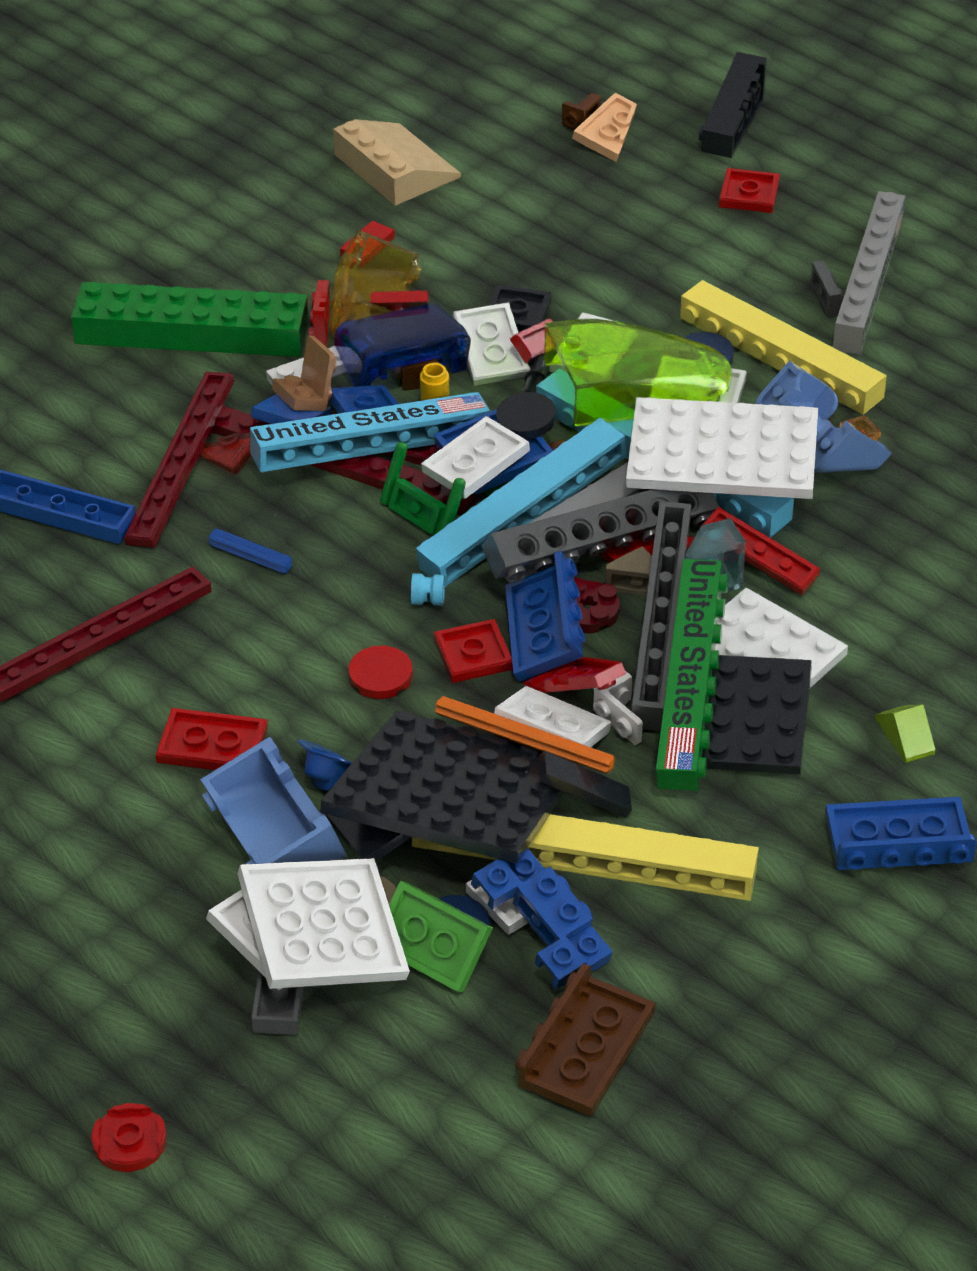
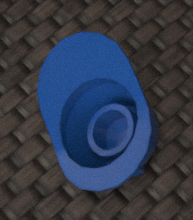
M301 739L297 741L306 749L305 774L312 778L314 786L319 789L329 791L352 764V762H349L341 755L321 745Z

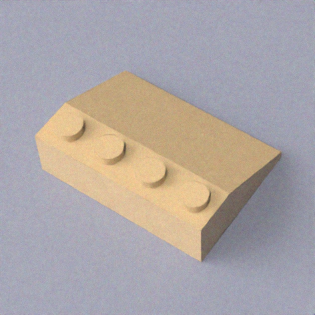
M355 119L333 128L335 156L395 206L461 177V173L400 123Z

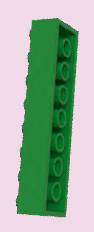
M82 282L71 320L74 342L81 345L301 357L309 316L307 294Z

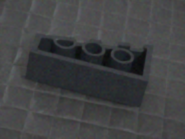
M742 52L736 53L715 103L709 112L708 119L705 125H702L700 128L701 152L727 158L733 157L764 102L766 57Z

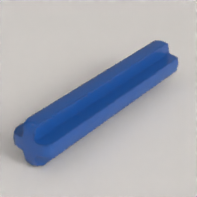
M218 528L214 529L209 535V544L211 546L280 573H287L292 567V558L286 554Z

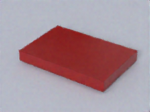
M171 708L155 755L156 763L216 770L262 742L267 733L268 719Z

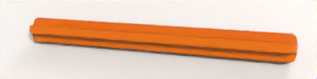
M442 696L436 702L435 712L440 716L542 752L545 750L563 759L608 774L614 767L615 757L611 754Z

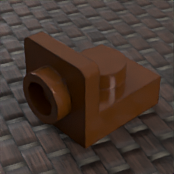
M590 93L578 105L565 101L562 104V125L575 130L601 106V95Z

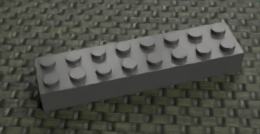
M258 971L252 1012L253 1033L298 1035L304 987H289L280 990L277 988L269 989L267 979Z

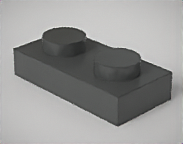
M815 261L812 263L811 286L827 318L837 317L839 305L843 301L842 290L837 288L833 272L827 269L824 261Z

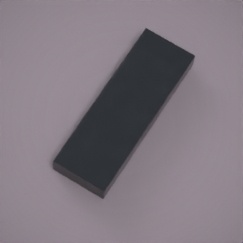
M545 750L538 757L540 781L625 818L632 811L628 786Z

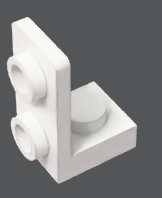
M626 672L625 675L615 679L617 682L615 685L603 690L594 688L593 710L597 716L612 721L611 725L620 736L627 738L634 745H638L642 742L643 722L625 706L631 700L632 676Z

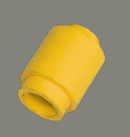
M440 363L425 365L420 373L421 401L448 397L449 373L445 366Z

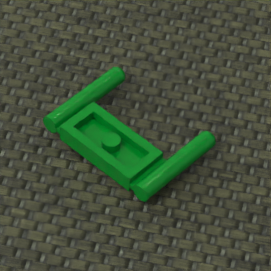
M398 442L393 453L380 502L388 505L393 511L431 535H434L455 520L466 482L462 478L454 480L447 505H445L409 481L400 479L399 476L408 446L404 442Z

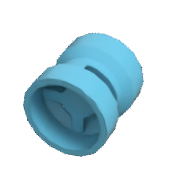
M413 573L411 604L421 605L424 602H431L433 605L443 606L445 575L435 574L432 577H425L423 574Z

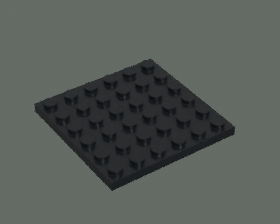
M395 711L321 800L320 813L517 864L565 792L540 781L538 757L543 753L540 750L497 735L479 732L473 727H459L447 724L441 719H427L415 716L414 713L409 711Z

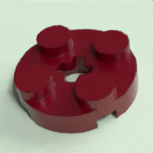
M574 578L580 592L577 604L583 616V619L579 621L583 633L599 632V627L606 626L607 624L608 628L613 626L618 620L620 613V600L617 596L616 587L612 584ZM584 605H592L589 609L584 608Z

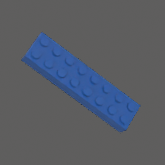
M0 469V512L116 544L121 543L136 514L135 506Z

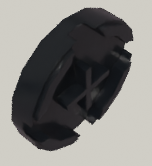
M522 392L511 395L500 403L497 407L496 420L497 423L522 436V438L533 439L544 435L554 426L553 422L556 420V407L553 401L543 394Z

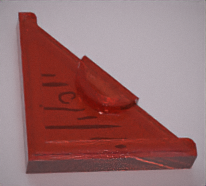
M239 432L217 438L215 442L204 444L199 456L236 475L252 456L250 453V433L241 435Z

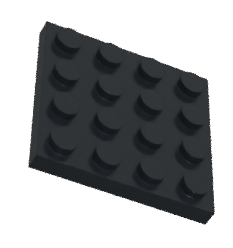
M719 655L718 670H712V677H716L715 697L709 696V703H713L712 723H706L705 729L710 730L709 750H703L702 757L707 758V769L801 774L812 660Z

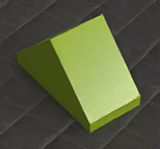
M923 704L904 705L875 714L876 721L905 763L935 754V746Z

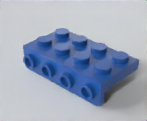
M561 550L554 553V566L505 585L513 674L519 682L583 657L582 643L585 642V636L579 623L583 616L577 604L580 592L574 581V576H577V569L571 558L567 559Z
M961 797L826 805L825 817L837 870L892 868L914 865L926 866L946 863L959 864L974 861L977 842L975 836L969 832Z

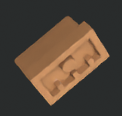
M308 336L301 378L293 375H287L284 379L274 378L272 390L295 411H326L327 403L332 396V373L335 372L337 365L335 354L315 336Z

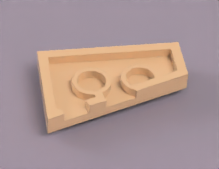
M614 93L574 130L572 139L617 162L637 104Z

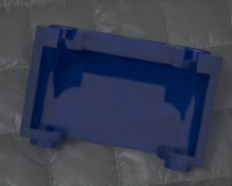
M428 303L423 306L353 321H345L335 332L334 345L354 387L371 386L374 379L379 376L381 380L387 379L388 369L437 359L444 366L448 363L452 373L465 371L471 338L467 330L443 307L436 303Z

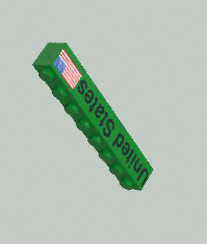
M683 559L656 764L658 789L698 791L700 778L706 777L707 758L702 757L703 750H709L710 730L705 729L706 723H712L713 703H709V696L715 697L716 677H712V670H718L719 650H715V644H721L722 625L718 624V618H724L725 599H721V593H727L728 574H722L721 560Z

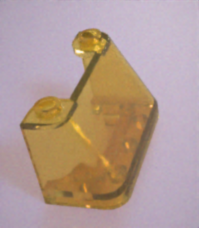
M357 230L335 271L330 334L340 338H358L365 335H370L371 338H406L409 334L413 335L418 326V319L414 311L408 310V313L398 314L369 301L370 293L408 291L410 283L417 281L421 271V267L418 266L419 254Z

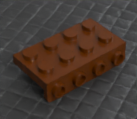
M583 963L577 973L572 972L570 974L562 997H556L552 1002L549 1017L545 1023L537 1025L529 1048L527 1050L522 1049L515 1064V1069L518 1070V1086L591 1117L654 1015L656 1003L591 977V966Z

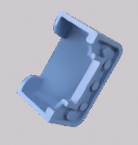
M790 360L759 394L755 404L762 405L772 404L818 408L814 472L874 470L879 468L892 454L884 444L877 440H872L861 433L848 421L842 424L843 427L835 428L828 419L838 406L836 393L827 384Z
M268 737L200 779L207 791L202 794L203 799L212 812L217 809L219 810L251 859L246 864L342 860L347 857L332 825L326 816L319 813L294 777L288 764L283 761L279 754V749L271 737Z

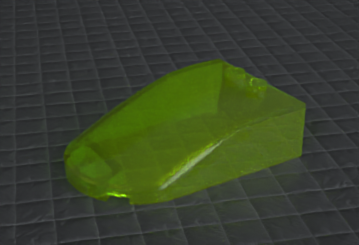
M573 319L545 323L544 364L545 366L564 365L575 387V426L590 425L600 417L606 422L634 419L636 397L718 402L720 401V395L725 391L728 392L730 389L732 370L728 360L719 351L703 343L651 328L602 319Z

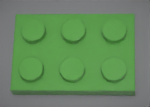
M400 881L389 907L407 964L457 992H464L493 927L406 881Z

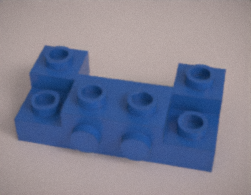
M528 848L517 864L497 859L473 874L471 885L474 889L480 886L489 896L488 906L491 910L514 897L512 904L547 946L537 953L535 964L538 968L545 965L553 975L552 986L555 990L565 985L572 972L577 973L583 963L590 965L591 971H594L610 962L613 951L591 926L593 917L589 907L583 901L579 902L571 892L570 886L563 876L557 875L551 866L545 869Z

